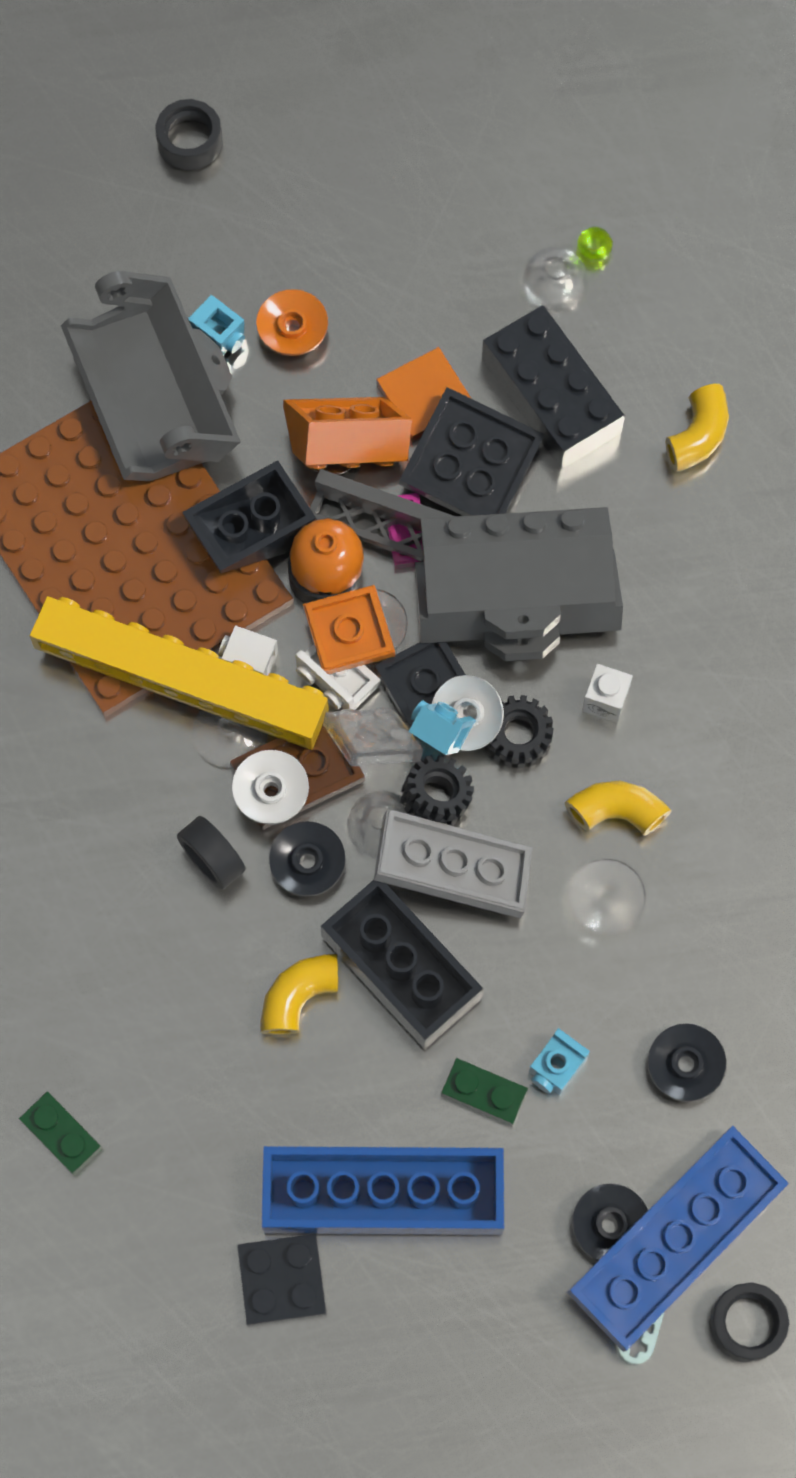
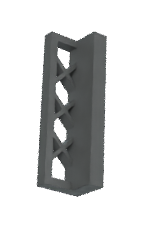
M320 469L315 480L317 493L310 506L316 520L326 519L329 517L318 514L324 499L327 498L338 502L343 513L330 519L339 521L347 519L348 526L355 531L360 540L393 552L395 551L420 562H424L423 550L419 543L422 540V534H415L414 530L421 532V519L455 517ZM346 506L352 507V509L347 510ZM366 512L373 515L377 525L362 530L354 526L351 517ZM380 518L386 519V521L381 522ZM400 524L407 527L411 537L396 542L388 538L385 529L392 525ZM381 532L382 536L376 535L375 533ZM415 544L416 549L410 547L409 545Z

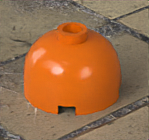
M330 518L314 520L303 526L294 537L290 550L291 569L298 583L308 591L319 594V592H331V595L339 594L352 587L361 576L364 562L362 543L355 531L342 521Z

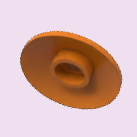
M296 289L283 290L270 296L261 305L256 320L257 331L262 342L272 351L285 356L303 355L314 350L325 338L328 329V316L325 307L314 295ZM290 325H296L299 327V329L296 331H288L287 327Z

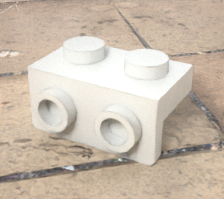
M314 644L306 652L300 650L295 654L296 666L298 667L296 669L297 674L307 684L313 685L315 683L324 691V697L328 698V703L334 709L339 710L342 708L349 715L381 685V680L365 665L327 674L320 666Z

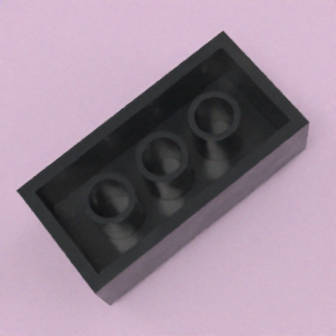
M544 305L483 340V362L530 427L545 434L542 443L561 470L621 434L625 415Z
M375 880L371 881L320 926L322 938L424 1049L431 1045L482 999L484 988L386 883Z

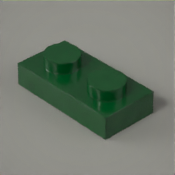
M456 1058L442 1089L441 1096L513 1127L528 1088Z
M48 1091L19 1118L73 1176L103 1149Z

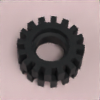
M514 695L509 696L507 702L504 703L502 701L504 710L502 727L495 739L487 745V749L490 753L494 752V759L498 762L501 759L504 760L505 766L511 767L512 763L518 764V768H524L525 764L529 763L531 767L537 763L538 758L542 760L546 756L547 749H550L554 730L552 728V716L548 717V709L545 705L542 708L539 707V701L533 698L532 702H529L525 695H521L520 700H515ZM516 719L527 721L534 731L532 739L525 744L510 742L504 732L509 722Z
M432 755L426 756L423 762L419 759L411 767L401 788V792H403L401 803H407L404 809L406 813L410 814L414 811V816L443 824L447 823V825L451 826L455 825L456 821L461 820L473 798L474 786H470L473 781L471 775L463 776L467 769L463 765L458 769L455 768L456 760L450 758L448 763H445L443 755H438L435 762ZM426 783L441 785L449 792L450 800L439 801L433 799L426 793L424 785Z

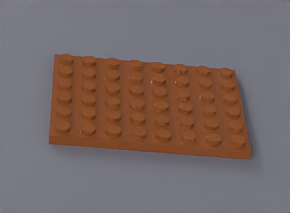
M92 401L0 453V557L38 616L47 596L57 600L60 597H66L77 602L80 608L90 612L96 609L102 610L112 615L117 622L126 625L129 622L138 623L146 627L150 634L161 638L163 635H170L181 640L186 647L195 650L202 647L215 652L220 648L224 636H231L235 626L251 630L294 604L293 597L267 559L221 574L182 515L183 511L220 492L202 463L153 481L124 480ZM68 661L104 718L149 691Z

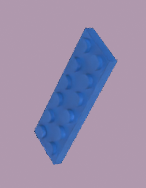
M731 1126L567 1293L607 1336L625 1352L789 1183L734 1126Z

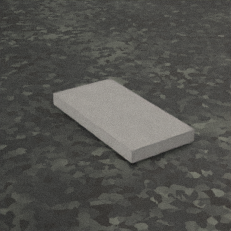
M387 809L383 817L374 880L521 919L526 907L532 847Z

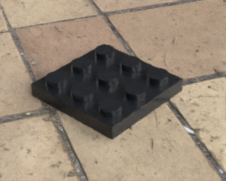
M446 387L399 480V485L462 516L506 514L545 434Z

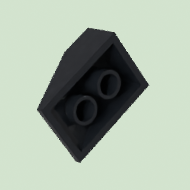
M278 460L182 512L183 517L220 574L290 551L294 537L301 528L316 520L315 515Z

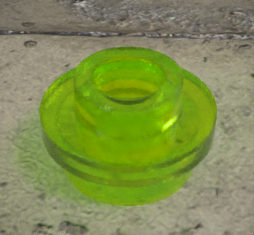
M590 227L583 231L577 241L579 254L585 260L591 262L605 260L610 255L613 247L611 236L600 227ZM592 243H596L601 248L593 249L590 248L589 245Z

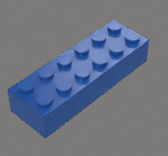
M263 1146V1232L284 1234L502 1235L504 1231V1148Z

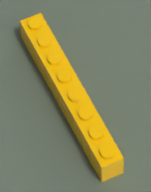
M47 596L30 633L34 649L313 750L329 711L328 698L324 697L323 692L314 687H296L288 684L289 681L281 675L275 673H268L267 676L253 671L254 668L245 662L233 660L230 663L219 659V656L209 649L199 647L195 650L186 647L181 640L170 635H163L161 638L150 634L146 627L138 623L129 622L126 625L115 621L112 615L102 610L96 609L93 612L80 608L77 602L66 597H60L57 600Z

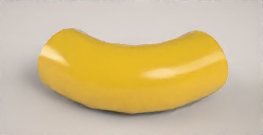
M709 384L693 391L688 397L693 411L691 425L676 435L666 437L667 455L675 472L686 470L706 460L723 441L729 422L726 394L721 384Z
M620 780L595 783L574 794L564 802L572 818L586 831L591 830L605 819L619 818L631 823L645 836L657 828L672 812L661 799L645 787Z
M324 954L301 959L277 976L264 998L260 1019V1032L262 1034L288 1035L298 1033L300 1013L306 1001L317 994L338 992L337 954Z

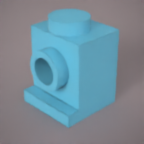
M210 295L188 318L192 329H200L220 346L223 355L227 351L235 353L245 340L243 335L244 319L213 295Z
M422 700L412 713L411 720L414 722L408 732L444 755L459 752L476 719L471 716L457 717L458 711L446 703L429 704Z
M558 1028L531 1064L529 1073L533 1075L531 1081L548 1094L553 1090L558 1095H561L588 1059L590 1051ZM553 1057H560L564 1060L565 1066L561 1069H555L551 1066L550 1060Z

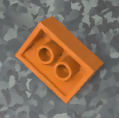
M386 397L283 400V409L292 452L306 467L323 469L327 467V464H340L344 467L355 468L361 466V463L371 462L379 466H392L397 461H408L412 419Z

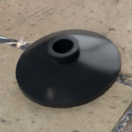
M298 822L288 826L277 835L269 853L270 869L276 882L286 891L299 896H316L328 891L339 881L345 868V849L340 838L329 827L317 822ZM305 857H311L315 860V864L311 868H304L300 864L301 860Z
M677 1024L665 1029L652 1043L648 1055V1069L654 1084L665 1095L678 1101L693 1102L708 1097L719 1087L726 1072L727 1061L722 1044L709 1030L695 1024ZM681 1059L690 1060L693 1069L688 1072L682 1071L679 1068V1061Z
M613 1183L595 1186L583 1194L574 1208L572 1215L574 1237L580 1248L589 1257L598 1261L648 1208L641 1197L628 1187ZM604 1219H609L614 1223L615 1230L613 1233H608L603 1229L602 1222Z

